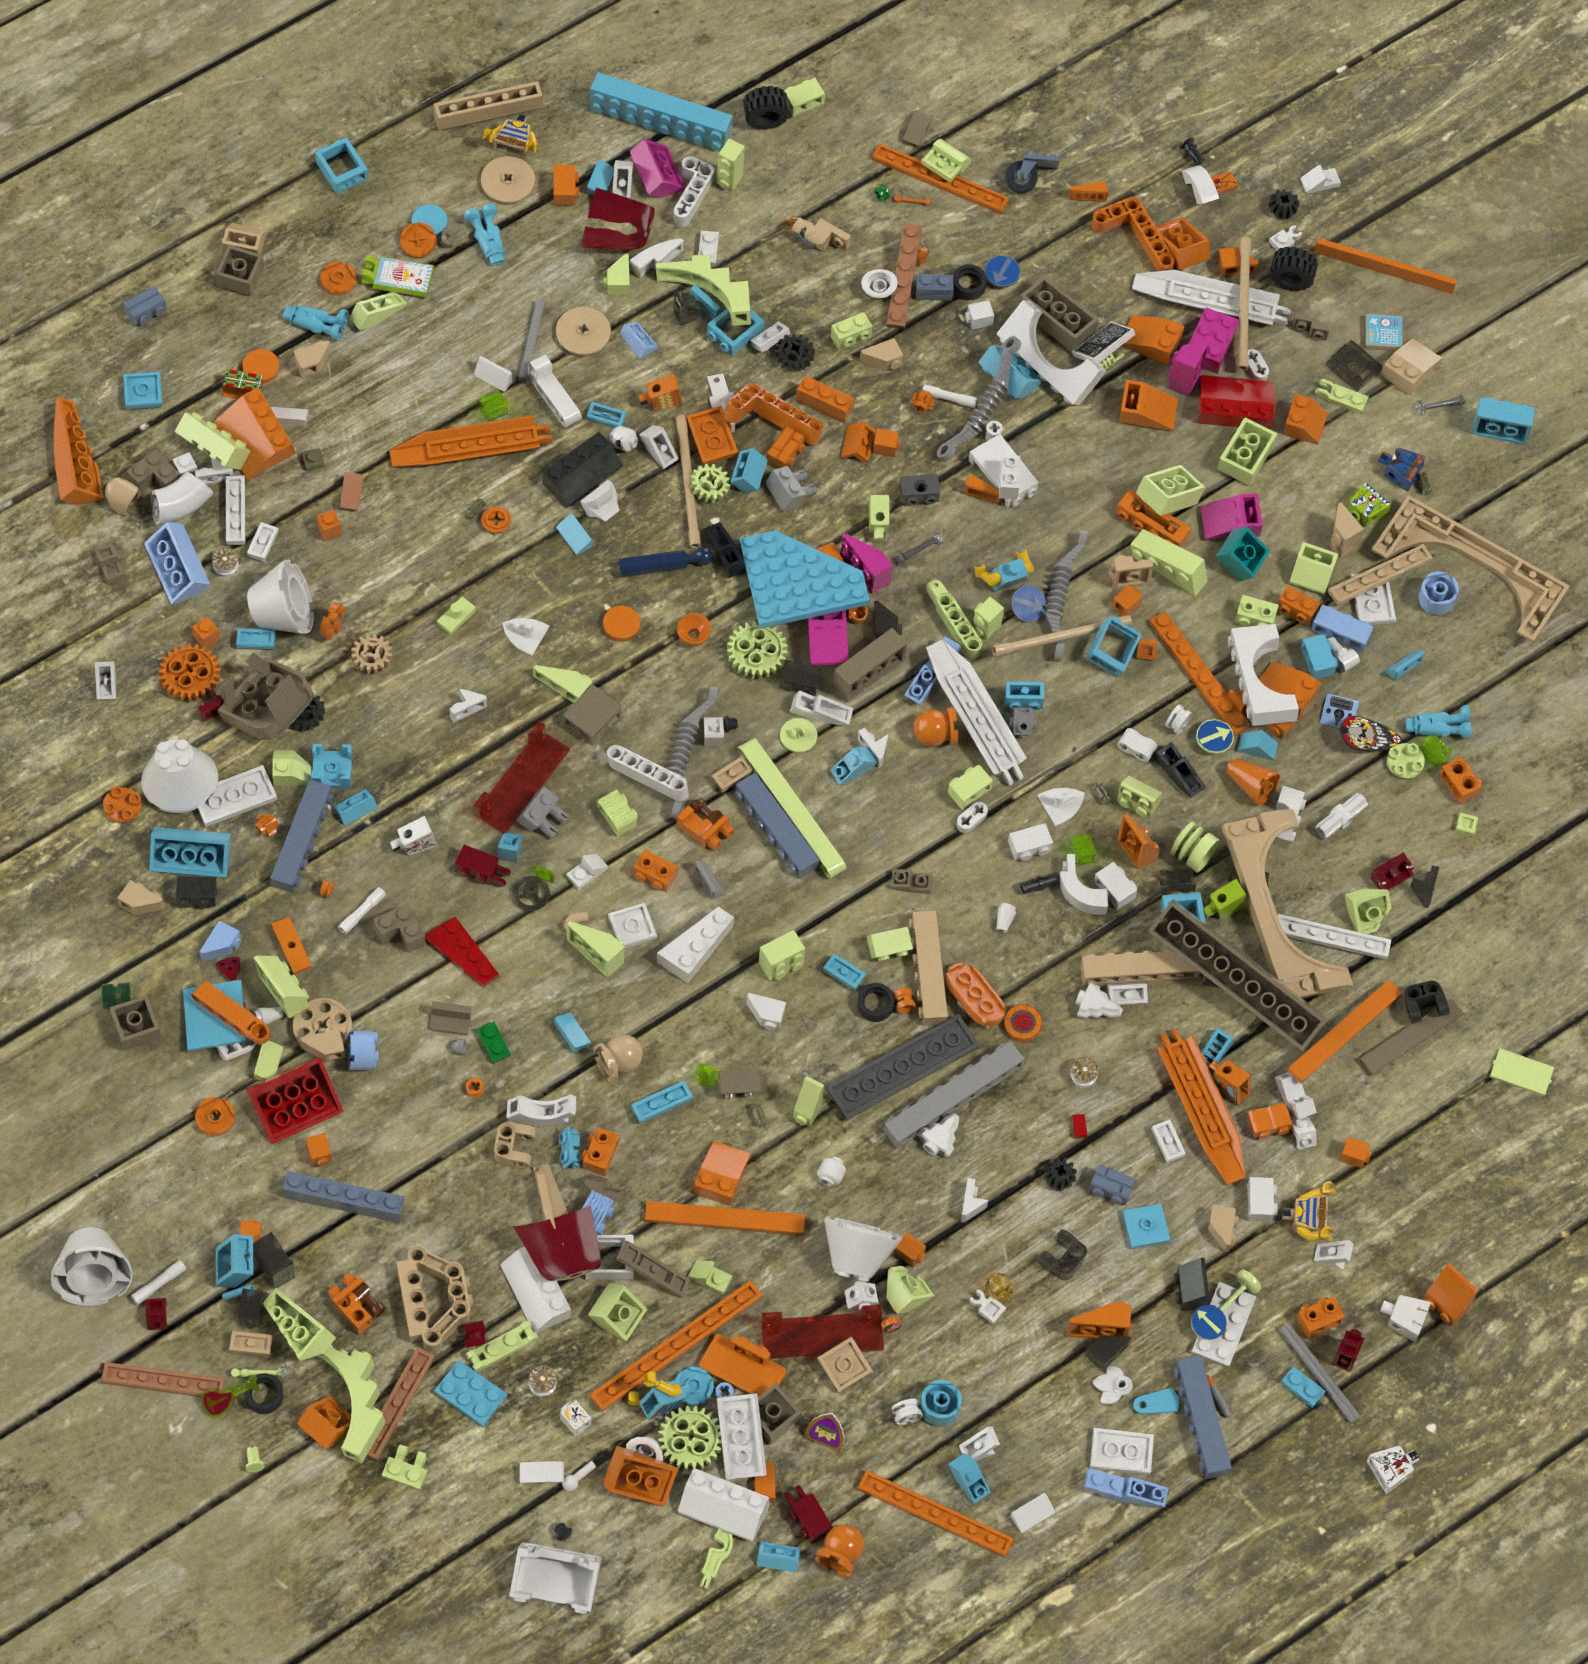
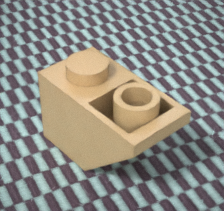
M329 340L319 341L314 345L300 347L294 351V359L302 378L321 371L331 353Z
M132 880L129 881L117 897L118 905L133 915L160 911L164 908L163 899L160 894L150 892L143 884L135 883Z
M327 1029L323 1033H308L301 1037L302 1048L320 1057L325 1062L345 1058L340 1029Z
M1213 1204L1210 1211L1208 1231L1224 1252H1229L1230 1246L1235 1244L1236 1234L1232 1233L1233 1227L1237 1228L1239 1216H1235V1208Z

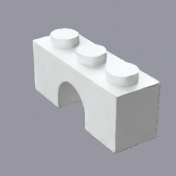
M1283 786L1276 810L1293 809L1299 824L1301 816L1298 813L1299 810H1304L1306 800L1303 797L1305 792ZM1292 829L1281 833L1272 842V845L1288 849L1289 842H1294L1296 832H1293Z

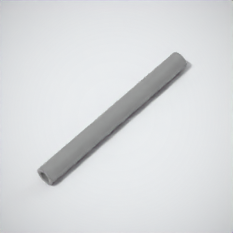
M536 300L519 374V380L523 382L528 380V363L532 361L545 305L543 300Z

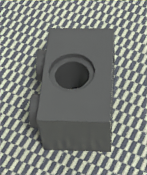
M938 474L901 476L900 492L902 505L908 504L913 506L920 503L933 504L939 502Z

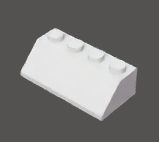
M525 1247L518 1249L500 1264L527 1320L532 1325L533 1332L538 1333L571 1318V1309L557 1281H548L539 1273Z
M694 1468L685 1485L678 1513L753 1542L769 1509V1497Z

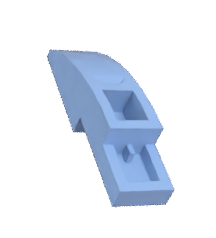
M944 636L943 640L958 652L961 645ZM930 659L926 665H923L904 694L905 697L919 705L926 700L939 683Z
M1092 1468L1087 1470L1084 1484L1085 1490L1099 1493L1100 1497L1149 1507L1164 1508L1168 1493V1487L1133 1477L1127 1479Z

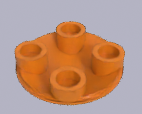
M119 786L113 787L103 800V810L106 816L119 823L135 819L142 807L141 798L138 793L129 788H121Z

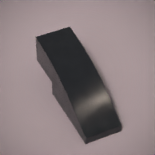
M718 522L704 528L703 531L728 577L731 578L746 572L745 560L737 551L735 542L723 525Z
M1172 742L1153 754L1168 776L1190 798L1206 788L1187 758L1181 756Z

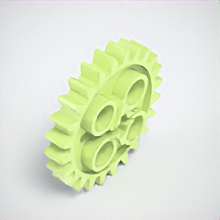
M753 621L752 626L747 622L745 623V628L739 626L738 631H733V636L729 637V643H727V655L729 656V662H733L732 667H738V673L745 671V677L749 673L752 674V679H754L756 674H758L760 679H762V674L769 677L770 671L776 674V668L782 669V663H786L785 657L788 656V651H786L788 650V644H785L786 638H781L782 631L776 633L777 627L760 629L755 621ZM772 650L774 653H768L767 651ZM753 660H758L759 662H758V663H753L752 661H753Z
M686 1406V1411L683 1412L679 1407L678 1414L671 1411V1418L665 1417L666 1424L661 1423L660 1425L663 1431H658V1436L662 1437L658 1439V1444L662 1445L660 1449L662 1452H665L664 1459L670 1457V1465L677 1462L678 1469L681 1465H684V1469L687 1471L689 1466L692 1467V1470L696 1469L697 1465L703 1469L704 1463L710 1466V1458L717 1460L715 1453H721L719 1446H722L721 1432H719L720 1425H716L718 1418L711 1420L712 1412L705 1415V1408L698 1412L697 1406L694 1407L693 1411H690L689 1406ZM684 1424L688 1428L686 1430H679L677 1426ZM704 1427L708 1431L706 1433H699L697 1429ZM689 1436H693L692 1441L688 1440ZM681 1443L684 1445V1448L678 1450L674 1445ZM701 1446L704 1448V1451L698 1453L694 1448Z

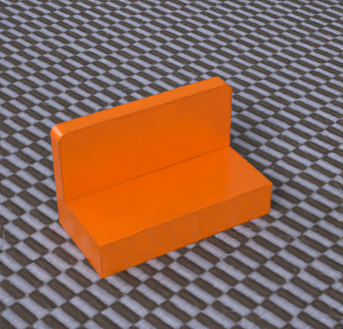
M864 421L849 425L846 430L841 457L845 459L855 456L863 463L868 462L876 430Z

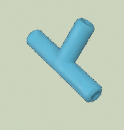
M249 1284L223 1293L222 1298L224 1301L236 1297H253L255 1295L254 1286Z

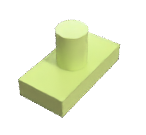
M462 596L437 620V625L449 635H452L476 612V607Z

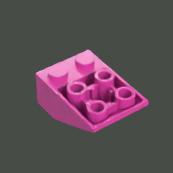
M1258 493L1239 494L1200 506L1205 540L1227 539L1233 529L1247 526L1257 537L1261 535L1263 524Z
M844 533L842 535L840 555L845 562L847 561L851 566L863 571L867 589L873 594L890 584L893 565L885 554Z
M843 610L808 618L807 626L811 665H838L848 660L846 611Z

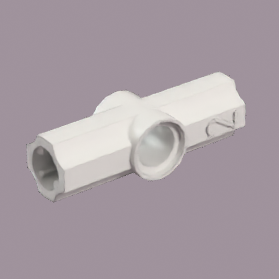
M1356 793L1344 804H1338L1331 810L1329 816L1315 826L1317 834L1321 838L1328 839L1340 828H1346L1353 821L1354 817L1368 806L1366 798L1362 794Z

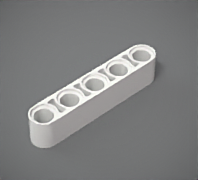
M613 745L608 748L609 765L614 770L676 801H683L688 798L687 782L682 776L622 746Z

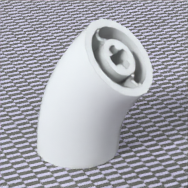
M185 472L174 483L164 488L153 490L151 506L156 525L174 522L190 515L206 503L214 492L204 482L189 472Z

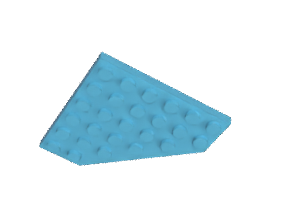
M776 530L739 538L760 629L870 605L863 571Z

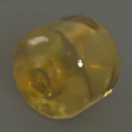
M996 1272L991 1274L985 1284L989 1296L993 1300L1002 1303L1009 1301L1015 1290L1011 1280L1004 1273Z

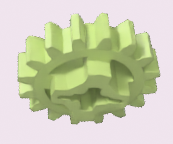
M705 464L704 468L698 466V469L693 471L690 478V488L694 489V495L699 494L698 499L704 497L705 502L711 499L715 503L716 498L721 501L723 496L726 497L730 488V478L726 477L727 472H721L722 467L716 469L715 464H712L711 467Z

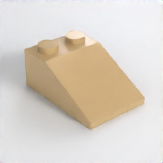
M1412 338L1387 360L1383 366L1381 376L1411 396L1442 360V357Z

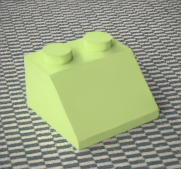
M609 1283L588 1316L602 1329L623 1341H627L647 1311V1308L624 1285Z

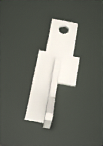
M723 373L707 376L712 396L709 397L711 407L714 408L722 405L725 412L728 401L734 394L733 392L729 393ZM719 379L720 381L716 383L713 380ZM728 422L731 433L735 432V423Z

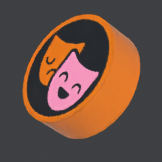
M889 1317L882 1321L881 1327L884 1333H892L899 1330L902 1324L899 1317Z

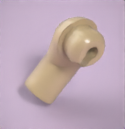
M588 912L569 914L563 923L564 929L567 931V923L569 921L574 923L589 921Z

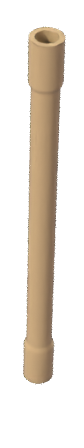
M1242 237L1240 239L1239 352L1237 356V369L1240 371L1248 370L1249 356L1248 315L1251 238Z
M678 415L676 416V425L679 435L689 545L691 549H698L701 547L693 494L694 489L690 488L692 469L687 416Z
M1130 615L1117 617L1123 624L1127 626L1132 625ZM1102 622L1011 643L992 646V653L996 657L1018 650L1097 633Z

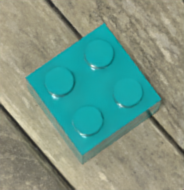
M1247 526L1231 531L1216 558L1239 581H1244L1255 577L1270 550Z

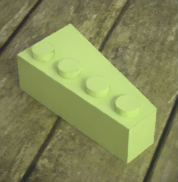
M185 412L175 432L192 444L198 443L197 448L209 453L211 458L220 461V464L224 467L241 470L251 450L246 448L247 444L238 439L235 441L231 438L232 435L224 430L219 431L216 429V424L210 421L205 422L200 414Z
M1143 529L1130 544L1134 558L1137 560H1152L1153 570L1194 597L1208 582L1205 560L1155 534Z

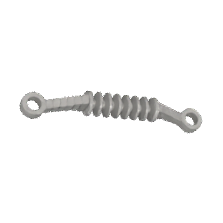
M1010 336L1003 343L1000 369L995 378L992 379L995 386L989 385L988 388L991 392H984L988 398L981 397V401L984 404L978 403L977 407L980 410H973L977 416L970 415L969 417L973 422L966 421L963 430L958 435L938 448L937 457L942 461H948L954 456L956 446L982 432L979 426L985 427L986 424L983 420L988 421L990 418L987 414H993L990 407L996 409L997 405L994 401H1001L997 395L1004 396V392L1001 389L1008 390L1012 355L1021 347V341L1016 336Z
M1081 529L1078 544L1054 566L1055 572L1052 574L1051 591L1048 593V604L1044 612L1052 633L1061 631L1059 623L1063 618V606L1066 603L1067 587L1070 584L1072 562L1085 549L1088 535L1087 530ZM1064 640L1056 642L1054 660H1062Z
M712 685L708 700L681 721V727L678 730L680 734H677V740L674 743L675 747H673V753L670 755L671 760L668 762L669 767L666 769L684 777V770H686V764L689 761L688 757H690V751L693 749L692 744H694V738L697 736L696 731L699 730L700 719L715 706L719 687ZM675 800L671 818L677 819V815L682 812L684 800Z

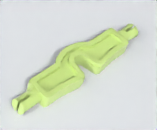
M720 1529L716 1532L714 1540L722 1544L724 1548L717 1549L711 1547L709 1549L706 1563L702 1570L704 1577L699 1585L700 1588L703 1589L704 1586V1590L708 1589L711 1579L714 1580L716 1578L721 1563L729 1557L733 1546V1534Z

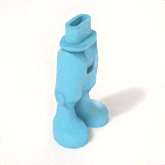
M487 204L481 209V216L487 230L482 226L480 213L477 208L467 210L464 213V217L476 229L474 238L478 240L486 259L494 266L505 262L503 257L504 251L500 229L493 222L494 216L497 213V207L495 204Z
M286 306L283 319L290 320L291 324L320 334L324 332L329 334L333 340L339 341L342 338L343 329L347 325L348 310L341 309L337 316H331L324 310L311 307Z
M1463 705L1460 712L1454 715L1439 712L1414 715V718H1405L1406 732H1415L1416 735L1441 737L1457 734L1465 739L1471 738L1469 705ZM1447 724H1460V725H1459V726H1450V725H1447Z

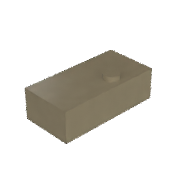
M1045 276L1020 295L1018 306L1022 300L1032 302L1043 312L1037 325L1071 352L1095 332L1098 318Z
M891 628L834 670L833 688L848 703L905 661L907 643Z

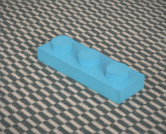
M682 1081L631 1104V1108L641 1124L693 1100V1096L685 1081Z

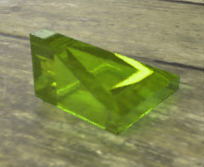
M543 865L536 866L537 878L554 883L555 872Z
M701 1062L695 1082L714 1087L719 1069Z

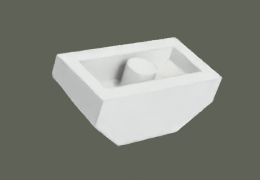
M610 480L605 481L580 501L587 516L599 518L604 522L620 511L617 502L618 495Z

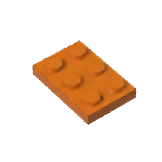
M722 405L687 416V421L703 466L738 456V450L730 427L723 416Z

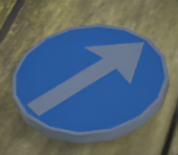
M1005 255L991 258L985 266L987 280L994 286L1001 288L1014 285L1019 280L1021 274L1017 261Z
M1023 585L1013 593L1011 608L1018 619L1024 622H1033L1043 615L1046 608V600L1043 592L1038 587Z

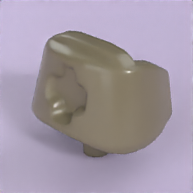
M445 228L440 237V245L443 248H451L454 245L455 233Z

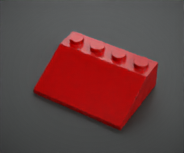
M1201 375L1198 424L1239 427L1243 419L1247 418L1271 430L1274 420V382Z
M320 1057L310 1059L245 1089L271 1144L344 1112Z

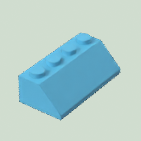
M154 827L151 833L149 871L227 878L231 852V834Z

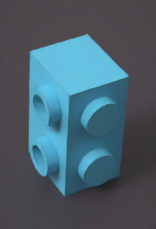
M754 448L740 451L731 483L745 494L758 491L768 459Z
M1325 634L1303 639L1301 650L1311 676L1319 679L1334 675L1338 663L1336 657L1331 653V643L1326 639Z
M1006 681L1004 690L1005 709L1013 710V707H1032L1033 711L1043 709L1044 682Z

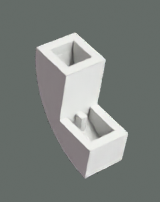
M1198 165L1182 170L1185 184H1192L1197 204H1204L1219 199L1210 175L1202 166Z
M1287 1072L1274 1077L1283 1100L1297 1119L1317 1113L1313 1098L1305 1095L1303 1085Z

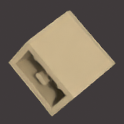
M231 223L226 228L222 240L223 255L228 245L261 254L267 230Z

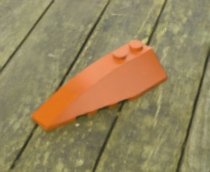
M57 397L54 418V459L60 499L74 505L101 501L104 497L97 462L92 460L91 455L93 452L91 447H87L85 441L87 438L86 433L79 426L81 420L75 404L71 400Z

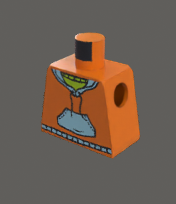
M1226 1060L1221 1065L1216 1061L1209 1065L1208 1069L1214 1074V1082L1217 1088L1234 1104L1238 1106L1251 1093V1075L1229 1060Z

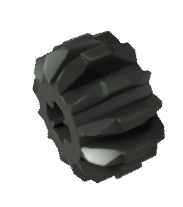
M1284 188L1281 192L1277 189L1275 194L1272 193L1268 206L1271 208V213H1276V218L1282 216L1284 220L1287 216L1291 219L1293 214L1297 213L1300 203L1297 200V195H1292V190L1286 192Z
M1057 1157L1055 1162L1050 1159L1048 1162L1049 1166L1044 1167V1172L1046 1173L1043 1175V1178L1047 1180V1186L1053 1184L1054 1190L1060 1187L1061 1191L1065 1189V1186L1068 1188L1072 1187V1182L1076 1181L1075 1175L1077 1173V1170L1073 1168V1162L1067 1164V1158L1060 1161L1059 1157Z

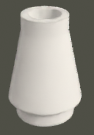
M1001 903V906L998 907L996 927L998 932L1007 933L1016 915L1015 906Z
M281 1006L257 1008L256 1011H253V1015L268 1025L283 1018V1011Z

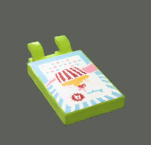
M366 255V266L362 270L361 284H373V289L427 298L434 265L381 256L377 260L373 256Z

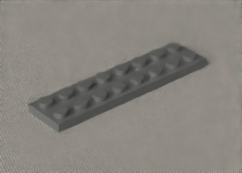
M958 1014L826 1086V1091L847 1121L979 1049L980 1045Z

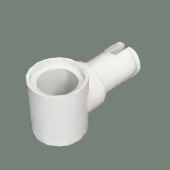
M1334 637L1328 639L1332 647L1331 652L1335 655L1338 669L1344 673L1360 663V658L1353 649L1347 650V648H1343Z

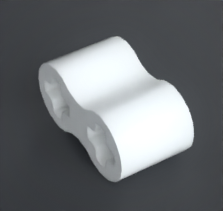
M1131 728L1126 729L1117 743L1120 750L1133 755L1139 761L1145 763L1149 761L1158 747L1155 741L1142 736Z

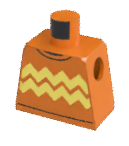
M674 373L647 383L649 392L638 395L641 406L652 403L655 411L683 406Z

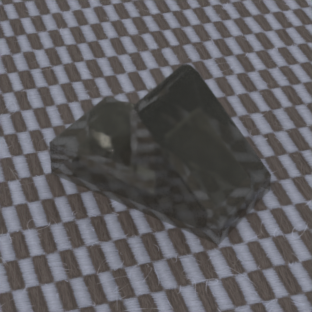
M1432 865L1430 872L1426 871L1424 880L1413 878L1410 885L1424 908H1429L1439 871L1437 866Z

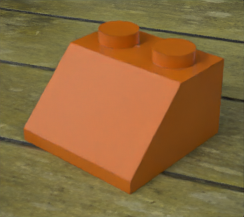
M1295 394L1283 435L1318 445L1328 413L1314 399Z
M328 1396L309 1405L297 1424L306 1434H309L316 1440L319 1446L328 1450L336 1446L347 1435L351 1414L331 1396Z

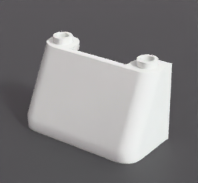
M521 1543L517 1551L509 1596L514 1597V1600L518 1602H526V1599L536 1598L571 1605L577 1613L586 1614L587 1611L591 1612L602 1558L596 1555L533 1543Z

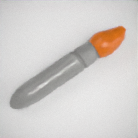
M1206 1374L1212 1396L1222 1414L1229 1418V1408L1216 1387L1214 1379Z

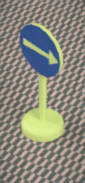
M1240 1270L1237 1274V1280L1241 1287L1220 1308L1213 1305H1203L1195 1310L1192 1315L1191 1325L1196 1335L1206 1340H1214L1222 1336L1227 1324L1223 1311L1244 1290L1252 1294L1258 1293L1261 1290L1259 1281L1250 1272Z

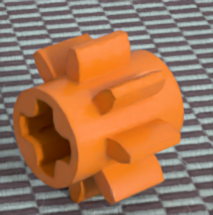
M921 390L919 394L914 393L911 404L914 405V409L917 412L926 413L927 410L932 411L935 399L932 398L933 395L930 392Z
M262 813L256 818L257 821L254 826L261 836L268 835L271 837L277 833L276 829L279 824L272 814L265 815Z

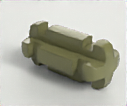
M1426 472L1419 473L1417 476L1423 495L1430 494L1432 491Z
M481 498L476 499V502L465 511V515L469 519L474 518L483 509V506H486V503Z
M1095 783L1093 790H1096L1095 793L1100 801H1103L1102 804L1110 803L1112 797L1109 796L1105 786H1102L1103 783Z
M760 1103L752 1104L750 1110L757 1123V1127L767 1125V1120L765 1119L763 1109L760 1107Z

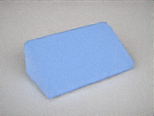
M638 322L624 324L619 332V335L639 358H643L658 349L657 344Z

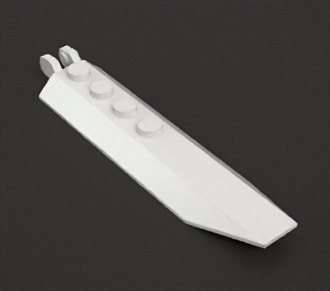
M1177 270L1138 273L1135 276L1132 290L1200 309L1207 307L1239 318L1240 285ZM1249 287L1248 320L1272 326L1273 322L1277 325L1286 326L1288 318L1282 316H1289L1291 311L1287 307L1278 305L1279 294Z
M943 639L926 647L937 680L994 775L1002 774L1008 786L1013 784V779L1008 772L1010 769L1013 770L1018 781L1024 779L1018 765L1027 758L971 663Z

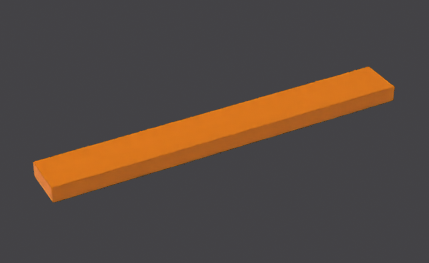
M879 143L872 155L871 160L1001 215L1009 202V197L959 176H956L950 183L922 165L921 160Z
M1318 238L1314 253L1451 294H1453L1457 279L1321 238Z
M1391 981L1385 982L1288 1067L1287 1072L1302 1084L1394 1003L1403 992Z
M647 1201L645 1222L804 1235L805 1214Z
M868 1470L865 1471L857 1487V1490L1004 1558H1006L1014 1541V1538Z

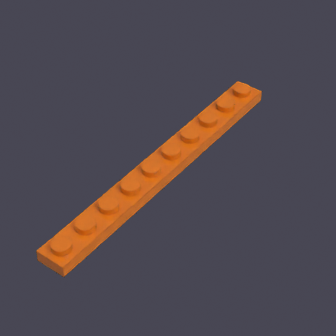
M751 1280L592 1392L590 1398L601 1412L605 1411L630 1391L644 1383V1375L648 1376L649 1371L658 1373L762 1299L763 1295Z

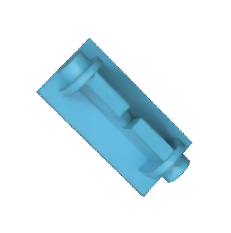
M567 1126L559 1135V1143L561 1144L560 1161L562 1162L563 1170L569 1165H572V1168H579L582 1163L581 1151L574 1150V1148L580 1147L579 1132H577V1129H570V1126Z

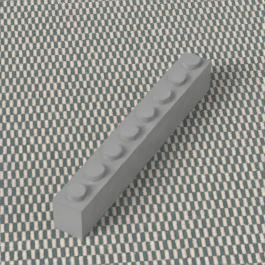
M1012 1042L1006 1045L1001 1044L994 1053L984 1055L980 1062L975 1065H969L959 1076L958 1074L952 1076L945 1085H938L932 1091L933 1093L928 1096L923 1095L913 1106L908 1105L896 1117L891 1116L885 1121L884 1133L894 1146L899 1149L916 1138L917 1133L923 1127L928 1128L932 1123L940 1122L944 1117L954 1113L1024 1066V1057Z

